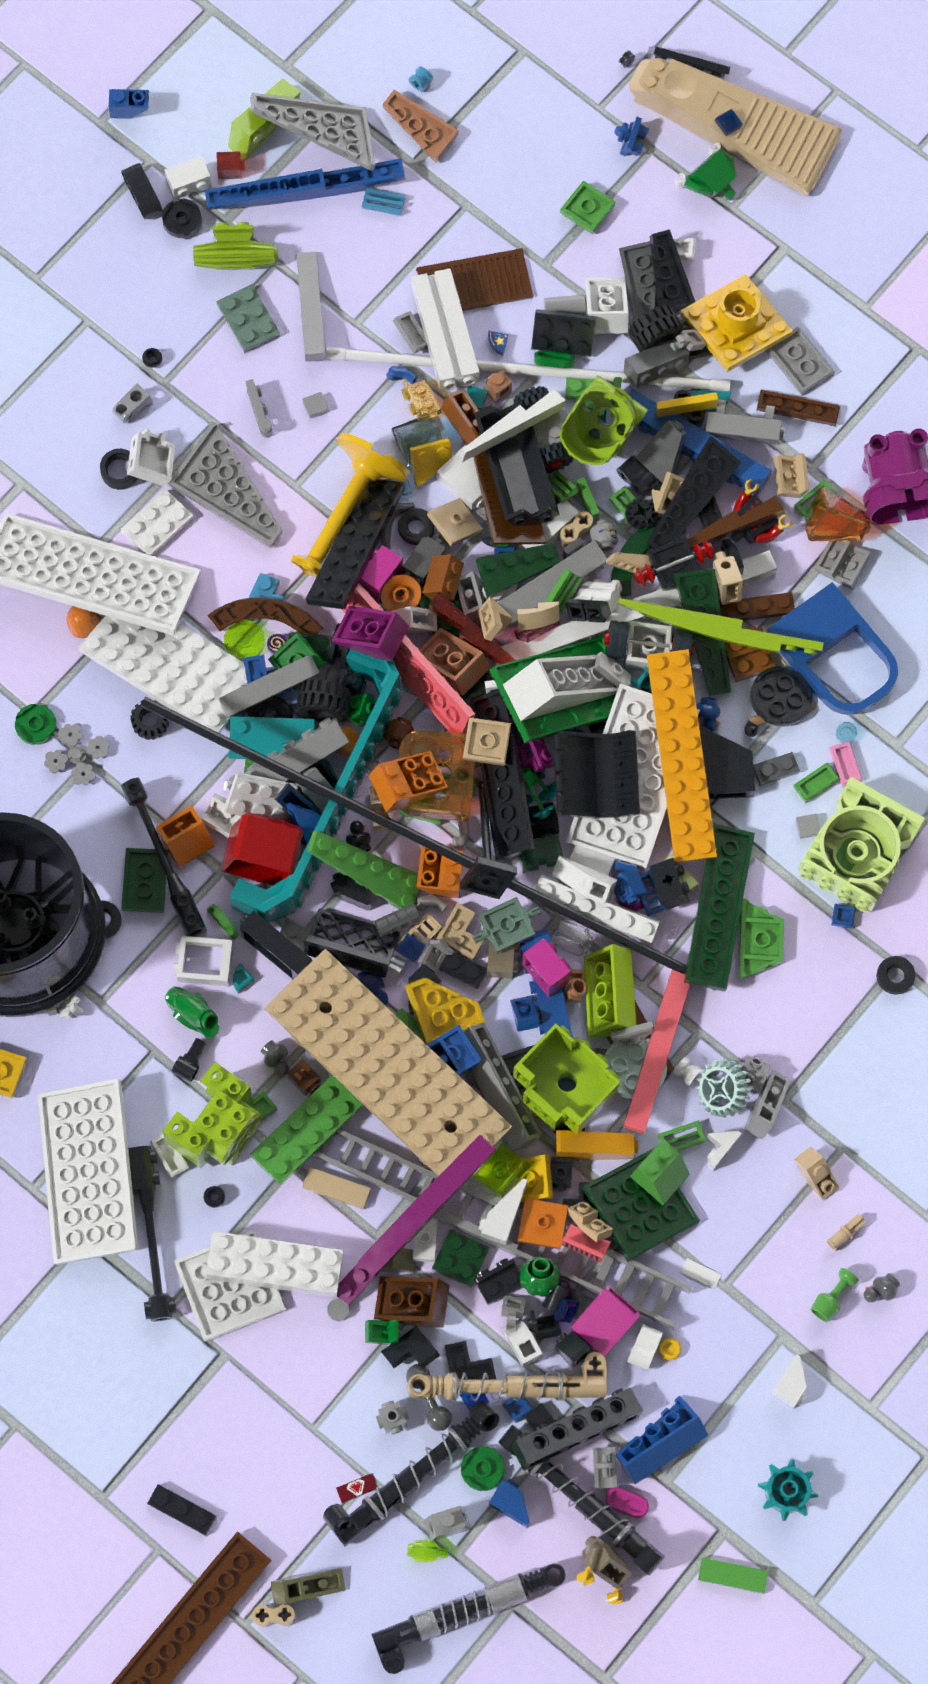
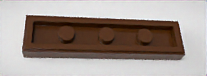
M761 389L756 410L765 412L766 405L775 406L774 414L836 427L840 405Z

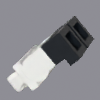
M594 579L593 582H584L582 584L583 588L579 589L577 596L574 599H568L565 603L570 621L586 622L588 620V622L605 623L617 607V600L621 598L622 586L620 581L612 580L611 583H604L601 579Z

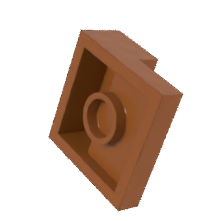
M751 626L747 628L749 630L763 632L762 627L758 629L756 628V626ZM725 642L727 661L735 682L757 676L762 671L775 667L769 651Z

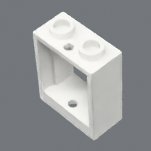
M181 936V941L176 944V955H179L178 963H174L173 975L177 976L179 983L229 987L233 954L232 940ZM187 945L223 948L220 975L185 973L184 965Z

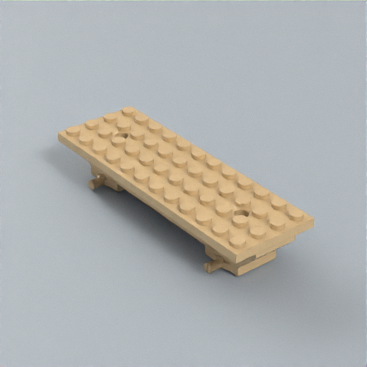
M326 949L264 1007V1010L301 1047L303 1046L437 1176L480 1134L494 1147L512 1129V1126Z

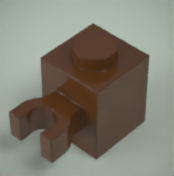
M303 1059L287 1072V1078L304 1096L308 1093L313 1094L320 1087V1076Z

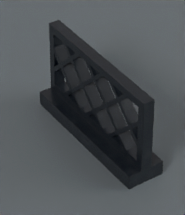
M319 909L310 934L306 939L304 952L308 956L316 958L326 949L343 966L386 978L400 932L397 931L388 935L394 939L391 942L384 943L374 924ZM324 917L330 919L332 923L323 925L320 919ZM348 924L352 929L344 931L340 925ZM336 927L339 934L331 936L327 930ZM368 930L373 935L364 937L361 931ZM323 932L326 938L322 939L314 935ZM356 933L359 940L351 942L348 936ZM343 938L347 944L342 945L335 941ZM376 939L380 946L372 948L368 942ZM364 944L367 950L363 951L355 947ZM384 950L387 957L377 955L376 952Z

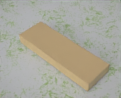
M309 1167L302 1189L363 1210L371 1188L312 1167Z

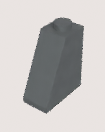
M676 420L667 421L636 457L662 483L667 472L675 474L687 433L683 431L685 429L684 426Z

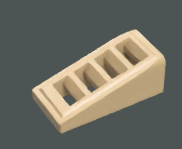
M613 553L606 559V564L631 573H635L637 567L643 570L645 564L652 568L648 556L643 554Z
M427 913L397 945L413 959L425 947L428 940H433L440 933L442 926ZM426 923L434 929L432 932L425 926ZM420 929L428 935L426 938L419 932ZM413 935L421 941L420 944L412 937ZM407 941L415 947L414 950L406 944Z

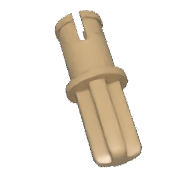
M857 1214L847 1224L841 1225L840 1230L827 1240L828 1245L834 1251H837L848 1239H853V1235L866 1224L865 1219Z

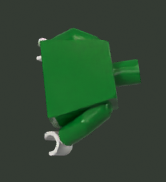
M716 142L714 145L715 149L709 147L710 156L687 176V180L683 173L678 174L679 179L682 181L674 180L675 186L677 188L685 187L693 192L710 197L721 192L726 200L736 194L729 184L736 178L734 158L721 149L720 143Z

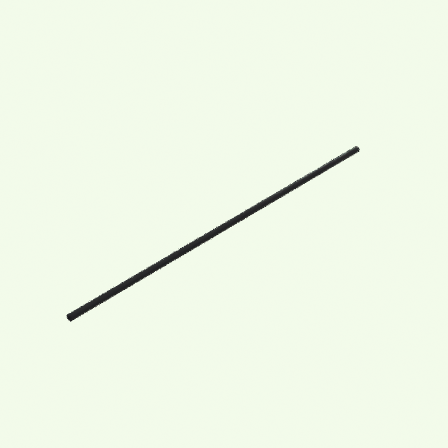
M146 696L141 703L142 707L468 869L475 862L474 859ZM514 879L508 886V889L682 974L686 972V964Z

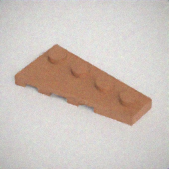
M393 90L383 102L384 110L435 163L459 134L458 129L396 90Z

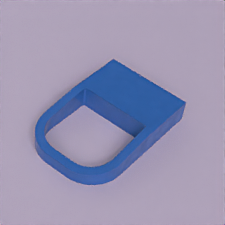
M833 582L767 629V633L824 643L822 651L816 652V655L806 654L804 649L796 648V651L784 650L782 645L780 653L791 667L804 677L818 698L834 712L844 715L862 713L886 697L895 685L898 676V665L894 655ZM856 631L885 663L889 677L884 686L865 700L858 703H844L830 693L808 664Z

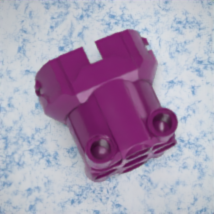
M917 428L911 433L899 430L890 432L885 436L876 434L870 438L869 443L864 445L865 457L862 469L869 475L870 485L863 495L864 507L867 508V511H865L866 516L869 517L873 524L885 525L900 522L897 512L899 510L906 511L907 521L928 518V459L925 449L928 434L925 430Z

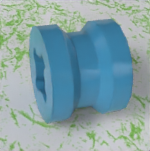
M419 66L415 70L416 73L408 78V81L416 90L423 92L426 89L427 83L432 82L433 76L427 69Z

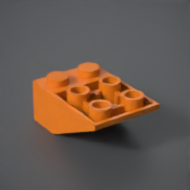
M431 751L380 763L368 775L386 812L407 807L448 788Z

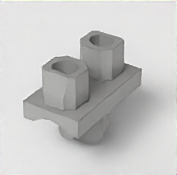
M615 1447L593 1448L595 1489L617 1488Z

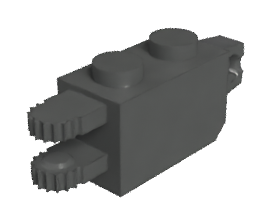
M440 532L432 539L430 537L422 538L402 566V575L414 578L422 587L426 583L432 557L445 555L448 542Z

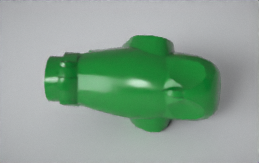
M176 986L167 991L165 1002L174 1011L173 1017L187 1028L200 1032L207 1039L214 1038L219 1033L218 1016L208 1008V1004L198 992L190 994L185 989Z

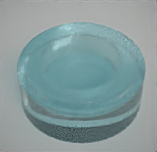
M850 722L840 723L836 729L838 741L841 743H851L855 740L857 735L855 725Z

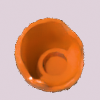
M75 606L69 609L66 616L67 626L71 634L76 638H87L100 622L98 613Z

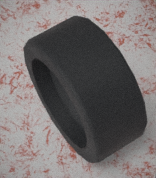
M122 448L113 449L102 457L100 462L101 477L110 488L117 490L127 489L137 481L138 478L130 475L123 479H115L108 473V466L112 461L124 459L129 462V450Z

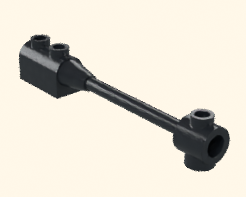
M136 777L127 780L121 785L122 791L129 806L137 807L167 875L171 896L170 901L185 935L195 937L207 932L191 892L174 872L144 804L148 799V795L141 779Z
M151 1146L130 1147L128 1152L133 1195H139L141 1209L145 1217L154 1294L148 1298L147 1302H144L146 1319H151L152 1322L166 1321L173 1318L172 1313H176L175 1300H170V1296L162 1291L153 1219L156 1185L160 1184L159 1171L154 1172L153 1164L158 1163L156 1150H151Z

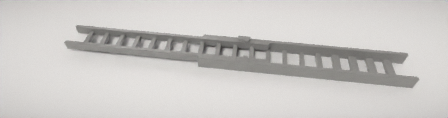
M341 1129L324 1144L321 1152L316 1151L312 1155L412 1203L417 1198L404 1192L414 1170L428 1176L419 1196L429 1187L433 1179L435 1180L438 1177L430 1170ZM336 1134L350 1140L340 1162L326 1156ZM355 1143L370 1149L359 1171L345 1165ZM375 1152L389 1158L379 1180L365 1174ZM394 1161L408 1167L399 1189L384 1183ZM465 1183L458 1190L467 1194L458 1216L444 1211L445 1205L436 1215L439 1221L522 1260L529 1261L534 1258L520 1251L524 1243L518 1242L515 1244L508 1240L507 1244L503 1245L481 1237L482 1231L478 1229L482 1217L487 1218L488 1212L502 1198L489 1194L468 1183ZM473 1198L487 1204L477 1226L463 1219ZM520 1207L516 1218L521 1220L523 1209ZM564 1228L563 1236H565L566 1233H567V1231H568V1230L565 1229V1228ZM540 1246L535 1257H542L546 1247ZM565 1246L556 1263L559 1269L569 1251V1248ZM610 1249L605 1254L606 1257L593 1284L580 1279L590 1259L589 1257L583 1255L574 1275L560 1269L561 1278L597 1295L603 1290L601 1287L614 1260L626 1265L615 1288V1291L621 1296L634 1269L645 1273L646 1275L633 1303H629L641 1313L640 1315L673 1330L676 1323L661 1316L673 1288L675 1287L688 1294H691L693 1289L634 1260L627 1262L623 1255ZM655 1278L666 1284L654 1311L651 1312L642 1308L641 1305Z

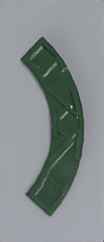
M657 518L655 524L650 528L636 531L624 544L619 553L644 555L650 549L646 542L660 518ZM614 566L611 582L612 580L620 581L622 586L621 597L631 596L633 573Z

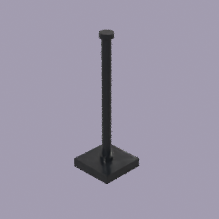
M479 779L476 782V787L479 789L483 857H477L461 880L460 889L500 899L518 874L517 867L492 860L488 809L483 779Z

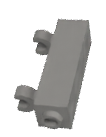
M718 400L716 412H708L705 431L714 437L778 445L779 439H783L784 427H781V420L773 419L775 406L766 405L765 418L724 414L726 400Z

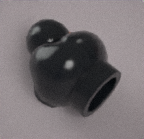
M353 821L349 829L354 835H347L346 843L366 852L372 849L370 846V834L363 832L366 826H363L360 821Z

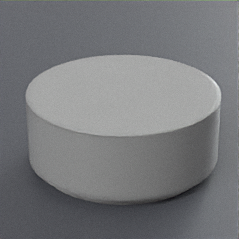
M333 1299L327 1307L328 1315L334 1321H343L349 1315V1306L343 1299Z

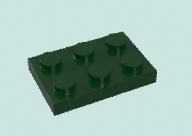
M126 848L121 910L164 913L167 875L156 850Z

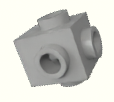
M747 1056L745 1063L740 1061L741 1071L748 1072L745 1079L751 1081L747 1083V1086L760 1093L771 1065L762 1062L759 1058Z
M393 1400L383 1403L381 1405L382 1408L378 1409L379 1415L376 1416L379 1428H384L386 1434L391 1432V1435L402 1432L404 1430L403 1427L407 1426L406 1420L409 1419L406 1407H401L399 1402L394 1403ZM394 1412L397 1417L394 1420H390L388 1414Z

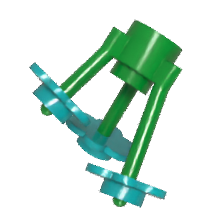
M524 768L522 769L525 790L529 789L531 794H526L527 805L529 806L535 800L540 810L533 814L532 817L547 818L551 814L550 810L553 809V805L544 808L541 801L551 800L556 796V782L546 786L537 776L534 769ZM535 781L543 789V791H541L539 795H537L533 788L535 786Z

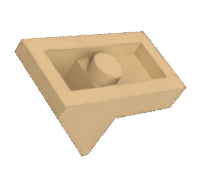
M667 472L661 490L652 489L656 512L661 514L665 512L684 480L683 477Z
M491 597L486 600L478 611L484 639L492 641L497 634L503 632L512 621V617Z

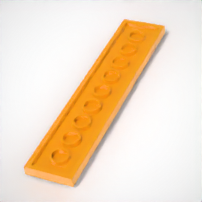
M689 649L647 655L674 859L677 863L717 858Z

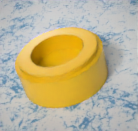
M666 1338L660 1343L659 1354L664 1360L673 1361L680 1355L681 1346L676 1339Z

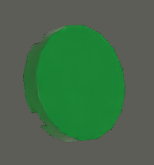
M29 704L17 713L15 730L19 738L25 743L41 745L54 736L57 728L56 718L52 710L47 706Z
M487 1446L471 1449L464 1456L461 1463V1475L464 1482L471 1489L477 1491H489L496 1488L502 1481L505 1473L501 1455L495 1449Z

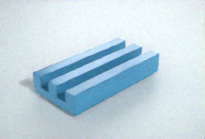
M366 187L362 208L401 216L405 195ZM368 201L377 202L383 205L397 206L398 208L368 203Z

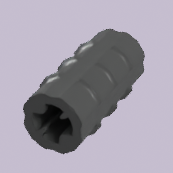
M412 903L375 920L374 923L379 935L383 938L405 927L412 926V924L421 921L415 905Z

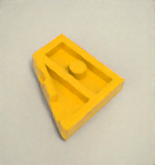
M448 438L409 448L414 485L419 487L452 458L451 444Z

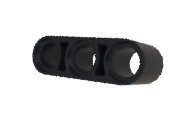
M137 163L121 170L122 177L142 217L147 219L163 212L161 203L141 164Z

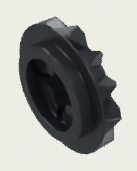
M642 497L628 503L625 517L632 527L647 529L657 521L658 512L655 511L651 500ZM638 507L642 511H647L645 512V518L642 515H636L639 511Z

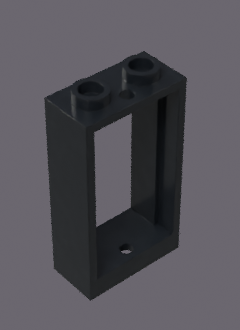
M255 911L250 915L247 913L241 919L240 931L242 938L291 979L297 977L312 962L311 957Z

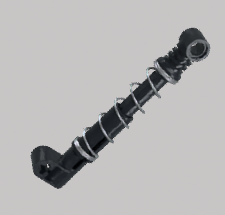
M485 1401L475 1403L470 1409V1418L466 1417L465 1422L462 1420V1425L457 1424L447 1429L448 1436L443 1433L441 1434L443 1441L433 1450L425 1447L427 1455L417 1463L409 1460V1465L399 1474H393V1479L382 1488L377 1487V1492L370 1498L366 1496L362 1500V1504L351 1514H348L340 1504L329 1506L323 1514V1519L344 1547L349 1545L372 1524L385 1519L388 1515L387 1512L396 1504L403 1503L404 1498L414 1489L419 1490L420 1484L423 1483L421 1480L427 1474L436 1476L435 1467L441 1462L452 1463L451 1454L457 1449L467 1450L472 1442L471 1438H477L476 1434L479 1436L481 1434L480 1431L489 1432L498 1425L500 1417Z
M511 1425L498 1443L515 1456L512 1446L516 1441L515 1438L523 1434V1432L516 1426ZM549 1459L528 1469L532 1476L537 1474L536 1479L545 1477L554 1485L552 1493L560 1490L570 1499L568 1507L576 1504L574 1508L584 1515V1521L589 1520L600 1529L601 1535L606 1534L613 1540L612 1545L626 1551L634 1559L633 1562L646 1574L651 1575L665 1559V1556L635 1531V1527L631 1522L628 1523L627 1519L622 1520L611 1510V1505H605L595 1496V1491L590 1492L588 1490L585 1492L578 1486L579 1477L573 1479L567 1477L562 1472L563 1464L553 1465Z

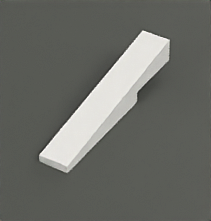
M553 389L527 410L519 405L464 447L458 460L462 463L561 411L565 399Z

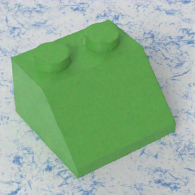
M662 1139L630 1177L664 1205L690 1173L681 1154L665 1139Z

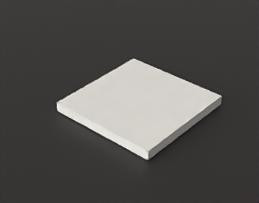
M256 1229L240 1234L259 1238ZM210 1246L174 1260L205 1343L287 1310L278 1289L206 1279Z

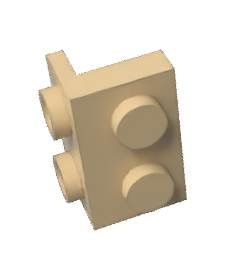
M800 453L796 457L776 455L773 459L777 496L799 498L808 492L809 480L805 453Z

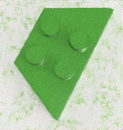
M743 898L741 907L740 980L776 966L783 961L784 919L770 914L762 907L759 908L753 905L746 898Z

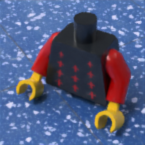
M753 479L746 481V490L742 491L735 502L733 511L736 510L739 517L763 503L755 493L751 494V492L759 489V484H756L754 489L750 488V483ZM783 515L779 519L777 517L734 534L730 538L735 543L739 542L742 538H745L750 544L755 542H772L784 531V528H791L793 522L790 521L785 525L784 521L789 516Z

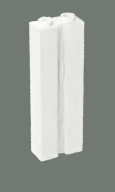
M451 269L435 271V274L427 276V273L411 276V288L439 390H452L458 386H471L479 382V368Z

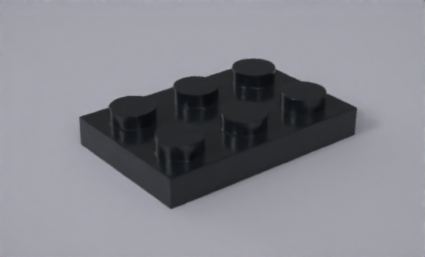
M536 309L531 349L591 357L596 317Z

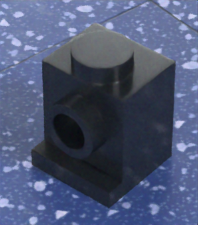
M551 1157L550 1168L554 1190L565 1191L566 1188L571 1187L573 1158ZM563 1170L565 1175L560 1177L557 1175V1171Z

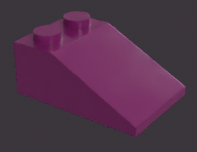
M349 606L332 642L375 659L392 661L409 625L397 612Z

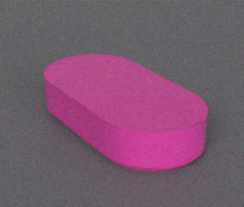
M621 1487L609 1489L605 1497L607 1505H611L613 1510L633 1518L644 1517L649 1509L646 1498Z

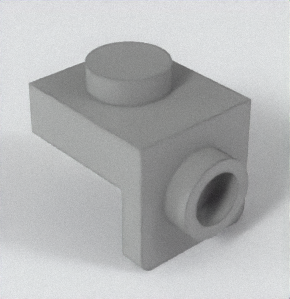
M442 939L428 940L417 962L420 965L424 964L433 973H437L445 956L452 955L454 950L448 947L449 944Z

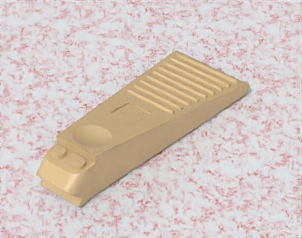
M660 58L642 60L629 83L630 91L635 96L633 100L635 103L659 113L714 145L716 142L720 143L721 149L804 196H808L810 191L814 190L841 138L842 129L838 126L674 59H671L670 62Z

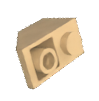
M811 1146L794 1158L800 1173L821 1200H824L839 1188L824 1157Z

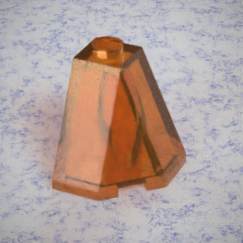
M822 486L812 501L810 510H813L811 521H807L805 528L808 540L861 541L864 535L869 533L871 522L869 517L866 516V512Z

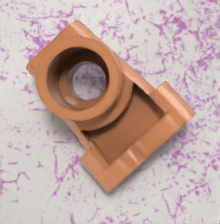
M571 968L569 969V983L564 986L563 994L566 1001L578 1003L581 1001L582 994L587 989L584 982L585 972L582 969Z

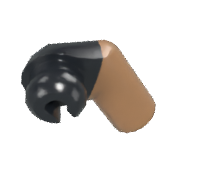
M758 715L751 716L747 720L744 732L747 736L754 737L758 733L759 726L767 722Z

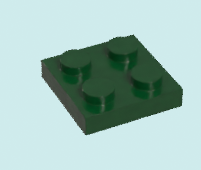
M450 1229L432 1266V1270L471 1288L490 1247Z

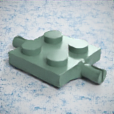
M517 897L478 914L483 925V931L472 936L475 944L488 939L496 953H500L535 936L530 919L542 914L541 910L537 906L526 911L521 906Z

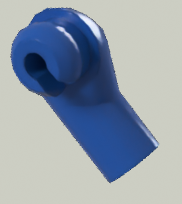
M392 366L386 374L387 378L392 381L396 380L398 376L403 377L410 384H414L418 378L417 375L403 366Z

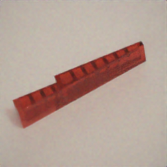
M440 591L430 603L429 610L461 630L459 639L482 651L487 658L498 665L515 661L494 640L484 639L483 631Z

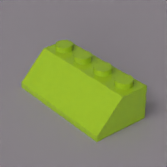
M611 944L585 956L584 972L587 987L588 1037L611 1036L610 1032L635 1026L636 1014L631 949Z

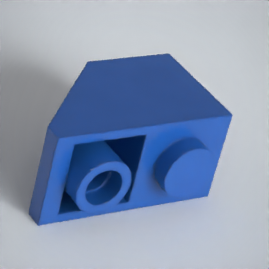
M109 89L108 107L110 118L131 119L148 110L149 90Z

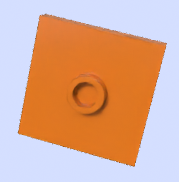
M525 1198L517 1242L561 1250L568 1205Z

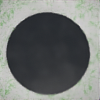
M782 666L771 667L762 671L755 678L751 686L750 702L755 713L765 722L775 726H791L800 722L807 715L812 704V689L808 682L799 672L782 668Z

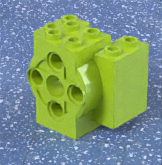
M555 1023L514 1066L513 1077L527 1089L523 1094V1103L551 1129L555 1131L564 1123L578 1135L619 1091L620 1081L618 1079L620 1077L612 1069L608 1071V1060L600 1053L598 1055L591 1050L592 1046L585 1039L580 1040L578 1037L573 1039L566 1027L563 1025L560 1027ZM563 1078H570L575 1082L576 1087L572 1091L566 1092L559 1088L558 1082Z
M214 1062L200 1080V1083L207 1087L205 1092L212 1099L194 1123L177 1111L162 1131L167 1145L201 1169L210 1157H213L223 1165L227 1163L233 1165L257 1133V1124L262 1114L249 1105L253 1100L250 1086ZM179 1125L177 1129L174 1131V1126Z

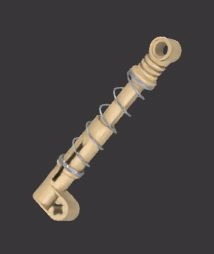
M599 1352L588 1354L582 1361V1376H567L561 1372H558L556 1376H549L548 1372L545 1376H529L527 1372L525 1376H508L506 1372L503 1380H489L485 1372L482 1380H468L467 1374L464 1372L462 1379L459 1380L455 1372L448 1373L443 1378L441 1376H437V1378L432 1376L430 1378V1376L417 1374L411 1377L407 1383L406 1390L413 1399L430 1398V1395L432 1398H435L436 1395L437 1398H441L442 1395L443 1398H447L449 1401H456L460 1394H470L474 1401L480 1397V1394H490L494 1401H497L501 1394H506V1398H513L515 1401H518L520 1398H534L536 1401L541 1398H555L556 1401L565 1400L566 1398H606V1359ZM592 1360H594L595 1364H598L595 1368V1373H601V1376H587V1373L593 1370V1366L589 1365ZM415 1381H420L424 1385L422 1392H416L413 1389L412 1385ZM472 1394H478L477 1398L474 1399ZM493 1394H499L498 1398L495 1399Z

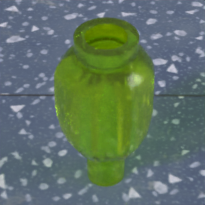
M415 1540L413 1543H408L407 1557H412L415 1562L430 1563L436 1561L439 1557L448 1558V1549L439 1548L432 1541Z

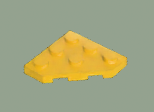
M427 978L404 985L426 1045L457 1025H460L464 1031L470 1026L485 1023L479 1003Z

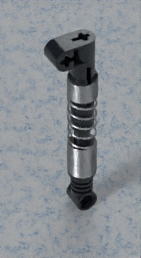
M553 1563L539 1568V1572L537 1569L534 1570V1574L529 1572L528 1576L527 1574L518 1573L503 1580L501 1579L499 1582L484 1586L485 1595L479 1597L477 1592L473 1590L474 1599L468 1601L465 1595H462V1599L456 1601L451 1599V1603L446 1605L441 1603L440 1607L436 1609L430 1607L423 1611L421 1610L417 1614L410 1615L408 1620L372 1633L371 1636L383 1668L391 1674L401 1672L404 1668L405 1660L400 1647L415 1641L419 1643L426 1641L434 1636L441 1635L440 1631L446 1633L450 1627L457 1629L458 1624L463 1622L468 1624L469 1620L474 1617L479 1620V1611L484 1610L490 1616V1607L495 1614L530 1600L535 1591L539 1593L541 1589L543 1592L545 1587L548 1590L562 1584L566 1576L565 1570L559 1564ZM552 1568L557 1569L560 1574L559 1579L554 1582L548 1578V1572ZM417 1627V1630L404 1636L400 1635V1632ZM398 1648L399 1652L393 1654L395 1659L399 1658L400 1662L397 1663V1668L393 1669L392 1666L387 1665V1662L390 1661L389 1656L382 1659L381 1654Z

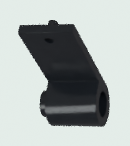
M559 1279V1285L548 1296H545L542 1306L554 1313H563L576 1320L594 1299L569 1287L570 1283Z

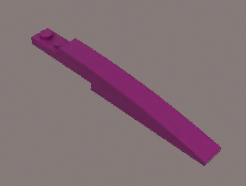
M481 1134L429 1185L358 1260V1263L338 1284V1298L343 1299L349 1306L496 1151Z

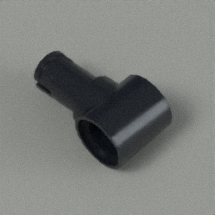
M195 1038L187 1054L185 1053L183 1057L179 1056L172 1068V1073L192 1082L199 1070L198 1059L206 1043L201 1039Z

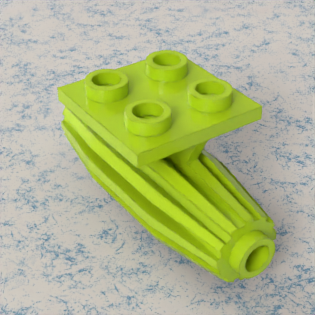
M219 222L217 226H213V235L217 240L216 242L193 246L194 266L217 270L253 269L274 265V260H278V248H274V244L250 241L251 237L254 236L253 225H249V222H238L237 225Z

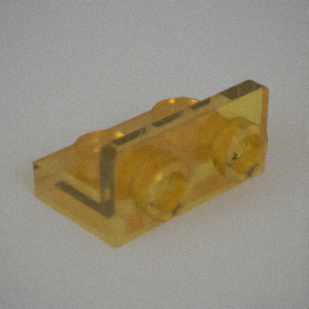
M426 379L409 385L407 380L403 381L404 389H401L405 401H409L410 412L412 416L416 415L419 422L442 414L441 408Z

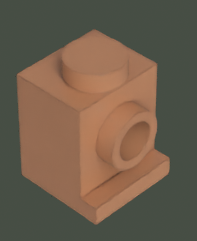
M501 370L499 373H493L488 377L486 386L483 389L488 390V395L497 403L512 392V381Z

